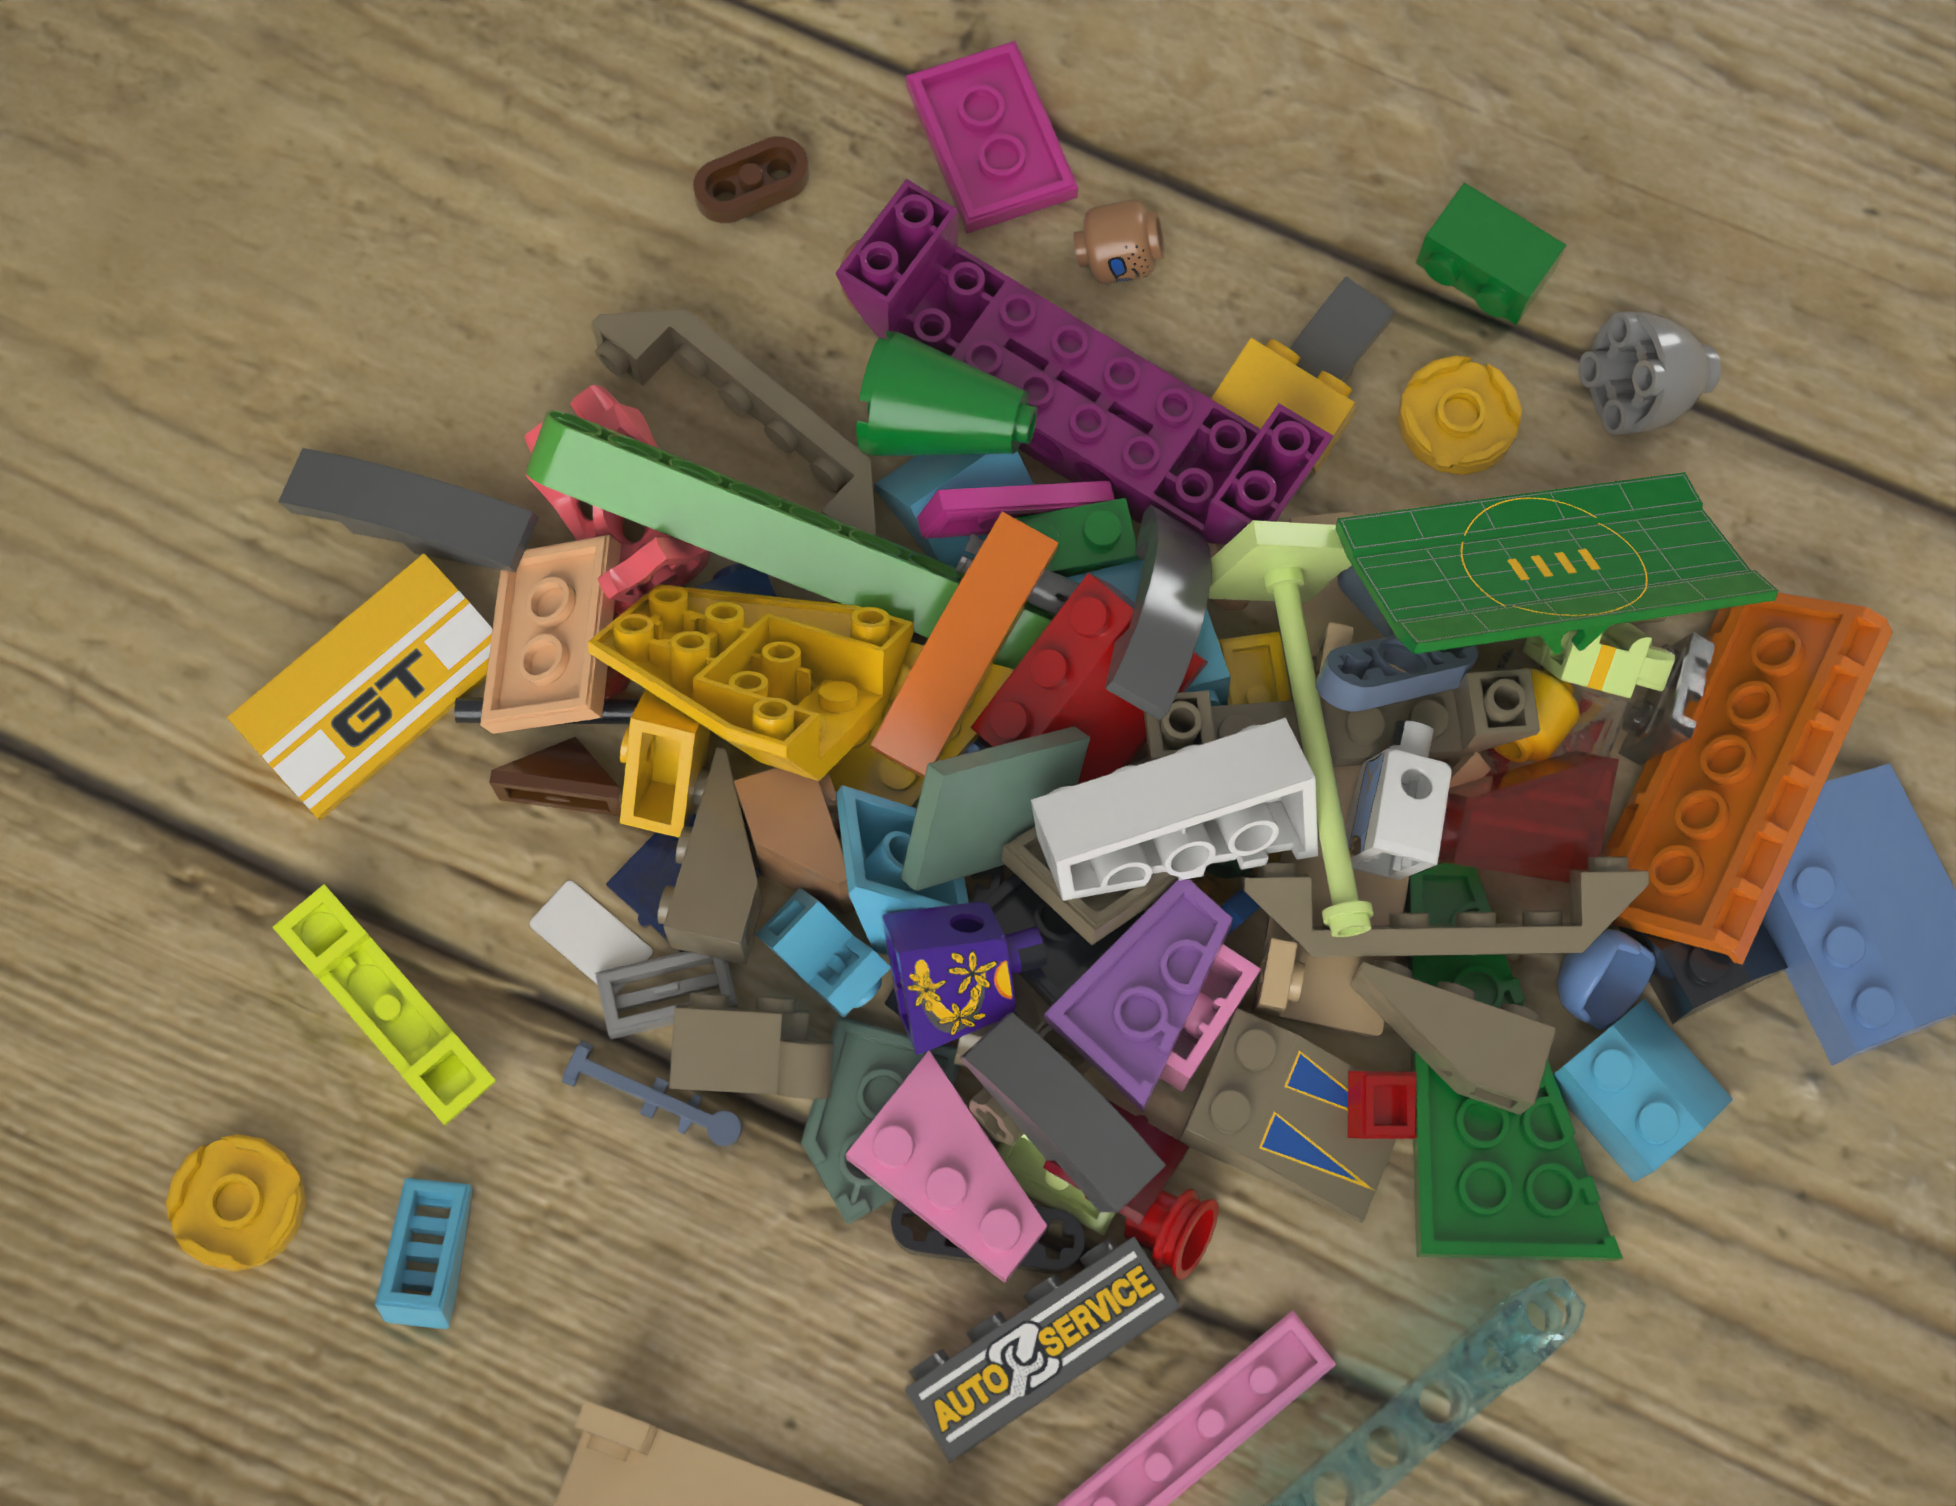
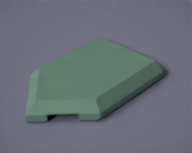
M837 1016L830 1042L834 1043L831 1097L813 1099L801 1143L843 1219L849 1225L893 1200L895 1197L846 1159V1153L927 1052L916 1055L908 1034ZM944 1044L930 1050L951 1084L955 1086L960 1065L954 1064L957 1048Z

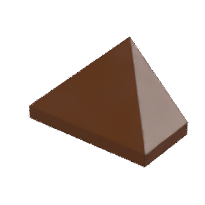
M576 737L491 770L489 783L500 801L613 816L621 815L623 794L619 785Z

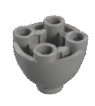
M1636 311L1614 313L1601 326L1592 344V350L1585 352L1579 362L1580 380L1585 387L1590 388L1596 411L1602 418L1605 430L1611 435L1653 431L1670 424L1687 412L1699 400L1702 393L1711 392L1718 384L1721 373L1720 359L1713 347L1701 345L1691 332L1674 321L1660 315Z

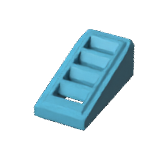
M405 1178L375 1306L385 1322L438 1329H448L450 1327L473 1193L471 1184ZM418 1206L447 1208L451 1209L449 1219L417 1216ZM413 1233L444 1236L443 1245L412 1242ZM408 1262L438 1264L437 1272L407 1270ZM404 1289L432 1292L431 1296L403 1292Z

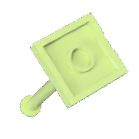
M1253 520L1211 558V582L1208 599L1275 601L1303 753L1316 780L1317 827L1332 900V906L1322 911L1323 922L1325 925L1330 926V932L1333 937L1359 935L1371 929L1369 918L1374 913L1372 903L1359 901L1320 696L1316 689V675L1302 603H1307L1328 586L1331 580L1352 565L1346 557L1335 529L1336 525Z

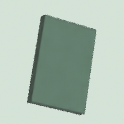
M1074 726L929 763L923 781L901 880L915 891L1006 865L1001 861L1004 845L1035 826L1031 800L1047 795L1060 787L1078 785L1090 737Z

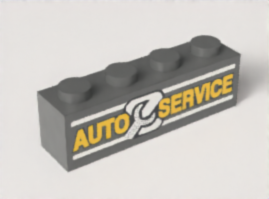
M1113 1236L1106 1239L1080 1258L1086 1269L1065 1283L1061 1281L1058 1274L1052 1275L1023 1296L1029 1307L1006 1321L1001 1311L993 1314L966 1333L972 1345L950 1359L944 1349H942L909 1371L915 1382L905 1388V1394L949 1464L1154 1327L1180 1307L1135 1237H1132L1120 1246Z

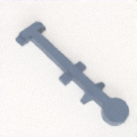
M583 1040L577 1045L563 1074L562 1083L575 1087L582 1073L645 1101L640 1114L653 1119L658 1107L679 1116L678 1132L685 1134L692 1123L706 1128L711 1141L718 1146H731L741 1137V1122L734 1113L724 1110L711 1115L699 1109L702 1098L700 1095L695 1094L686 1104L665 1094L669 1082L657 1077L652 1088L598 1065L588 1060L594 1046Z

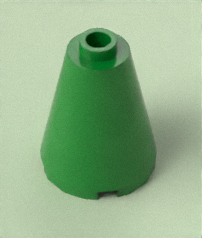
M888 330L885 331L887 339L878 338L866 366L859 401L868 402L869 423L858 420L856 423L857 444L862 454L871 456L1015 454L1020 443L1030 444L1036 427L1038 410L1037 407L1029 405L1027 391L903 333Z

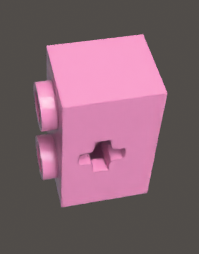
M1224 944L1222 945L1160 1076L1162 1080L1179 1091H1184L1233 1016L1236 1008H1238L1248 993L1261 968Z

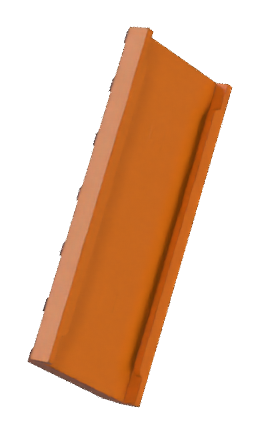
M1778 593L1775 601L1718 610L1602 857H1629V869L1649 871V885L1611 923L1612 925L1728 955L1733 963L1743 965L1893 633L1885 617L1865 606Z

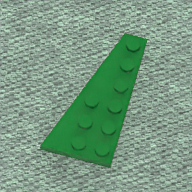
M1437 863L1435 866L1409 876L1406 893V911L1429 913L1430 924H1456V912H1492L1474 864ZM1505 954L1408 956V969L1413 973L1411 979L1437 987L1438 982H1450L1464 986L1476 993V1001L1499 1009L1502 1004H1515L1524 1007L1525 997L1518 979L1512 976ZM1410 1047L1411 1072H1417L1416 1139H1413L1416 1257L1618 1261L1623 1258L1615 1236H1611L1598 1204V1201L1601 1200L1593 1177L1588 1176L1573 1137L1576 1132L1548 1059L1535 1104L1521 1115L1457 1094Z

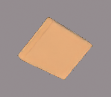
M611 535L525 549L516 573L500 570L480 726L492 734L602 718L608 665L588 653V641L613 621L615 600L607 598L597 579L609 569L619 565L621 544Z

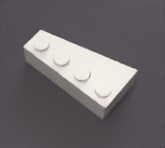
M1286 718L1264 725H1252L1236 734L1202 745L1187 746L1174 754L1137 766H1125L1117 769L1112 774L1075 786L1060 787L1047 795L1031 800L1037 839L1062 901L1144 887L1152 874L1167 872L1170 875L1178 876L1179 880L1204 876L1206 866L1237 859L1240 868L1247 869L1266 865L1269 858L1267 854L1292 850L1296 860L1318 856L1316 780Z

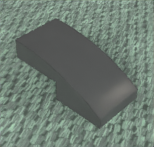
M1346 276L1289 348L1301 358L1296 366L1316 378L1321 371H1325L1345 383L1352 375L1355 364L1389 325L1395 310Z

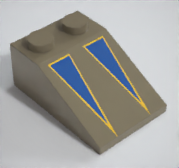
M1236 1008L1179 1141L1192 1149L1362 1223L1396 1139L1348 1138V1071L1360 1070L1305 1038Z

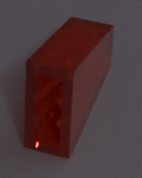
M1575 750L1449 788L1438 859L1456 865L1570 883L1569 870H1588V857H1600L1619 759Z

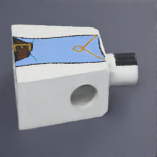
M1396 721L1390 748L1363 763L1345 826L1354 870L1401 880L1437 865L1452 770L1451 766L1447 763L1428 758L1434 732L1432 727L1414 721Z

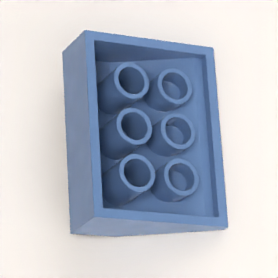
M1891 764L1825 781L1762 923L1788 967L1785 969V972L1831 1066L1956 1016V890Z

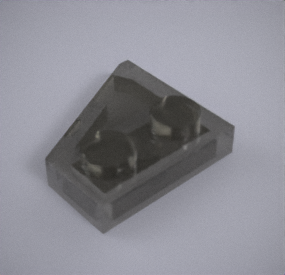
M1692 632L1671 646L1664 644L1661 649L1675 655V661L1666 686L1662 692L1648 688L1645 697H1639L1630 707L1622 723V730L1627 732V735L1618 752L1620 755L1641 765L1691 738L1696 722L1683 715L1689 700L1697 703L1703 696L1706 684L1705 676L1711 664L1715 647L1714 643Z

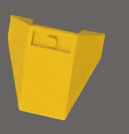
M658 584L588 641V653L760 763L820 781L882 718L912 639L914 622L891 616L885 610L875 607H860L856 605Z

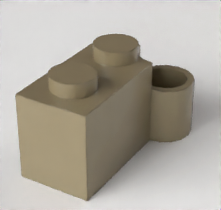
M690 993L689 1004H677L675 1006L669 1089L777 1094L784 1097L826 1099L831 1097L834 1043L807 1040L809 1011L796 1010L795 998L757 996L756 1008L729 1006L730 995Z

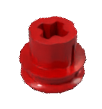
M1193 1188L1185 1190L1179 1197L1163 1190L1140 1225L1129 1218L1126 1219L1124 1237L1127 1240L1135 1237L1140 1246L1153 1251V1266L1157 1270L1171 1267V1271L1177 1280L1186 1279L1202 1259L1211 1241L1219 1215V1204L1213 1198L1200 1201L1198 1193Z

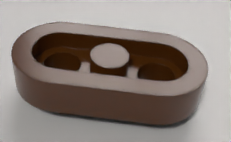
M775 136L714 159L703 165L695 175L693 188L696 205L707 219L717 223H732L790 200L799 195L808 183L809 168L807 154L803 147L793 139ZM777 170L789 173L787 177L782 179L770 177L771 173ZM723 192L735 195L731 200L727 201L716 199V196Z

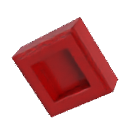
M1348 1071V1138L1416 1139L1417 1072Z

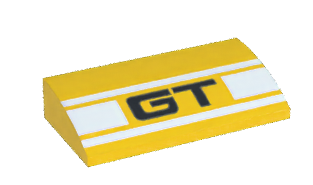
M423 553L226 718L313 815L321 821L453 709L456 698L467 697L486 680L493 629L453 583Z

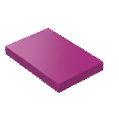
M1016 41L906 75V88L967 234L1077 198L1078 185Z

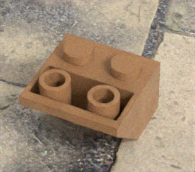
M773 768L735 780L734 783L743 818L762 876L795 892L802 888L821 904L842 915L855 911L848 893L841 836L837 837L835 832L840 830L836 792L829 773L820 781H816L779 768Z

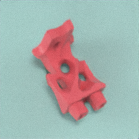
M595 384L591 385L573 398V401L570 403L578 417L658 448L642 413L636 408L619 404L604 387ZM543 422L524 436L531 454ZM526 474V477L554 507L576 540L611 535L621 544L619 565L609 569L597 578L607 598L615 600L614 614L616 617H619L656 585L685 586L707 566L710 551L645 526L644 534L639 541L635 543L629 542L623 530L624 517L593 506V520L591 521L582 512L580 500L541 485Z

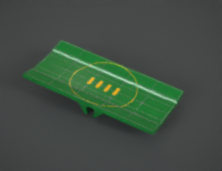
M1685 472L1343 517L1337 519L1335 528L1349 562L1397 639L1413 654L1540 636L1554 654H1560L1563 651L1561 645L1563 636L1569 631L1578 630V632L1572 637L1571 641L1578 651H1582L1614 624L1775 601L1779 591L1756 570L1751 571L1703 510V503Z

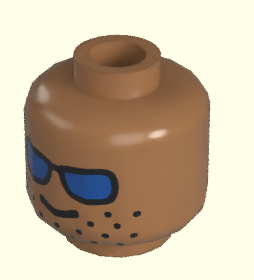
M1133 199L1095 206L1085 215L1084 230L1074 232V247L1079 267L1090 266L1092 274L1101 284H1112L1148 277L1155 269L1156 260L1165 258L1164 238L1157 211L1148 212L1145 205L1139 200Z

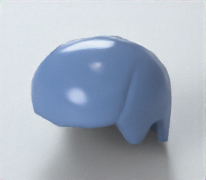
M1604 930L1583 953H1566L1563 957L1556 980L1560 1003L1575 1018L1590 1024L1596 1029H1607L1623 1017L1640 997L1651 979L1656 964L1654 954L1632 936L1624 932Z

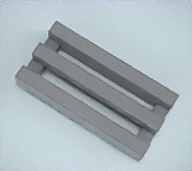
M684 951L595 973L607 1031L611 1040L673 1025L674 1008L676 1005L620 1019L618 1016L619 1011L719 987L721 994L730 995L729 1006L738 1007L728 961ZM706 964H715V973L614 996L613 986Z

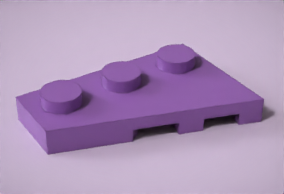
M1178 879L1044 1014V1021L1141 1112H1144L1231 928L1233 918L1191 880Z

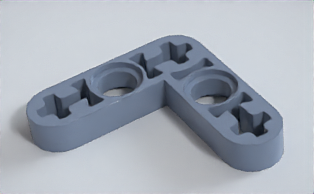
M1353 566L1338 575L1337 580L1341 590L1384 638L1331 650L1315 681L1316 689L1323 699L1339 709L1352 712L1376 708L1459 687L1461 679L1466 673H1470L1479 656L1475 645L1413 654L1397 639ZM1389 664L1395 665V666H1397V667L1403 669V670L1406 671V672H1402V671H1400V670H1398V669L1392 667V666L1389 665Z

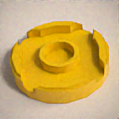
M1455 355L1433 360L1414 373L1401 396L1397 421L1404 443L1418 460L1439 472L1467 475L1485 471L1505 457L1518 435L1522 408L1515 387L1499 369L1488 363L1484 367L1479 363L1470 362L1471 357Z
M240 1134L221 1137L222 1140L213 1141L207 1146L202 1145L190 1153L172 1177L166 1200L168 1220L171 1221L172 1230L176 1235L175 1238L182 1250L206 1266L235 1272L262 1266L283 1252L300 1229L306 1206L303 1178L291 1158L263 1138Z

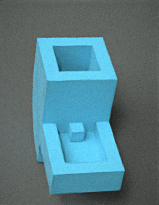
M799 888L755 934L842 1017L846 1016L852 1008H859L869 1002L878 992L882 984L881 978L891 968L872 948L856 938L823 904L802 888Z

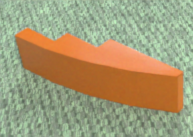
M1001 512L905 679L870 744V749L924 779L927 765L939 760L990 674L993 662L1021 617L1028 598L1055 555L1059 542Z

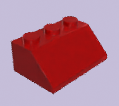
M1088 573L970 728L992 747L1075 726L1090 737L1078 784L1112 774L1117 769L1128 766L1147 742L1144 711L1106 690L1105 685L1115 642L1130 628L1135 602L1114 585ZM1195 651L1177 693L1185 692L1208 663Z

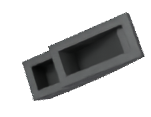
M1014 1013L1006 1014L960 1057L1047 1161H1056L1099 1212L1118 1213L1166 1166L1116 1109L1067 1060Z

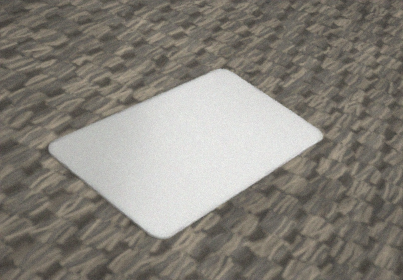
M573 881L565 882L530 921V927L596 984V972L646 961L653 953L650 946ZM625 984L613 986L612 988L614 995H616Z

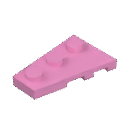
M930 1051L925 1054L846 1153V1159L1003 1283L1008 1281L1047 1229V1224Z

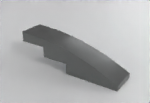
M302 448L278 501L293 514L341 522L353 534L402 542L418 555L425 553L429 557L515 573L539 518L533 511L469 489L373 462Z

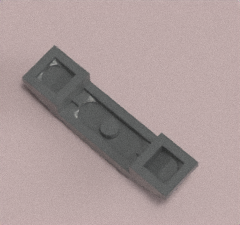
M1150 505L1144 511L1135 554L1144 559L1130 628L1115 642L1105 689L1161 720L1168 714L1177 695L1199 637L1209 596L1211 554L1208 543L1201 534Z

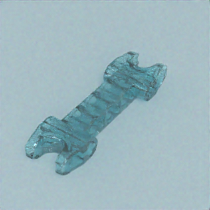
M1563 1277L1544 1278L1508 1295L1458 1336L1443 1353L1262 1506H1318L1314 1499L1313 1488L1315 1481L1323 1473L1336 1475L1342 1480L1347 1493L1344 1506H1371L1508 1387L1525 1378L1565 1343L1579 1328L1586 1304ZM1546 1292L1553 1293L1556 1296H1558L1566 1307L1567 1316L1565 1323L1562 1327L1561 1324L1564 1313L1557 1307V1305L1551 1300V1298L1547 1295ZM1529 1302L1534 1303L1543 1312L1546 1323L1544 1332L1539 1331L1530 1322L1527 1312ZM1492 1347L1498 1354L1489 1360L1484 1367L1481 1361L1488 1354L1486 1348ZM1426 1385L1440 1387L1446 1392L1450 1400L1449 1416L1443 1423L1430 1421L1424 1416L1420 1408L1419 1398L1421 1391ZM1380 1428L1388 1431L1395 1437L1398 1443V1458L1393 1466L1388 1469L1377 1466L1371 1461L1367 1453V1440L1374 1429Z

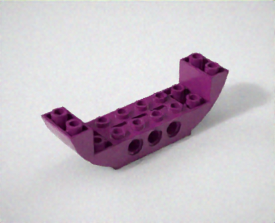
M908 179L903 182L836 271V276L848 299L878 338L887 339L885 331L888 330L903 333L1027 391L1029 405L1037 407L1038 410L1037 422L1030 444L1020 443L1018 449L1073 483L1110 481L1114 499L1126 498L1130 517L1139 524L1142 523L1144 511L1152 505L1201 534L1207 543L1226 545L1253 520L1276 522L1333 439V435L1278 403L1261 429L960 248L958 246V209Z

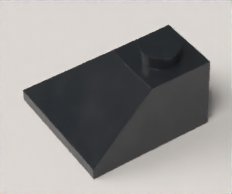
M1761 923L1743 965L1733 963L1731 958L1723 953L1618 926L1621 932L1632 936L1654 954L1656 964L1649 983L1672 1024L1788 968L1763 923Z

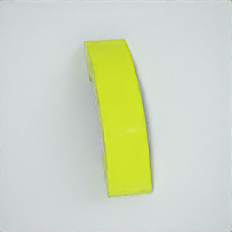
M325 884L272 927L445 1126L497 1082Z

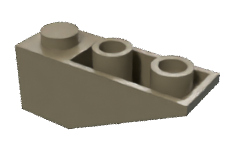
M717 747L711 768L702 767L699 772L693 796V803L698 805L699 808L693 827L685 825L680 833L676 849V863L682 865L676 885H667L662 893L658 909V923L664 924L663 927L671 948L746 965L763 908V901L727 751Z
M1376 960L1373 965L1365 962L1360 965L1352 977L1350 986L1457 1094L1521 1115L1535 1104L1556 1031L1555 1027L1540 1023V1015L1515 1004H1502L1499 1009L1476 1001L1475 992L1455 983L1438 982L1437 987L1411 979L1412 971L1394 962Z

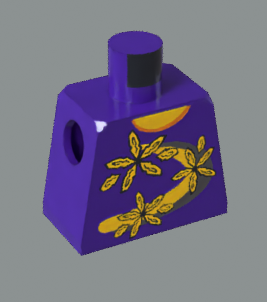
M981 901L881 915L899 1016L916 1055L930 1051L995 1023L1006 1014L1013 1013L1017 1007L1012 975L1047 965L1044 943L1036 926L1004 935L990 905Z

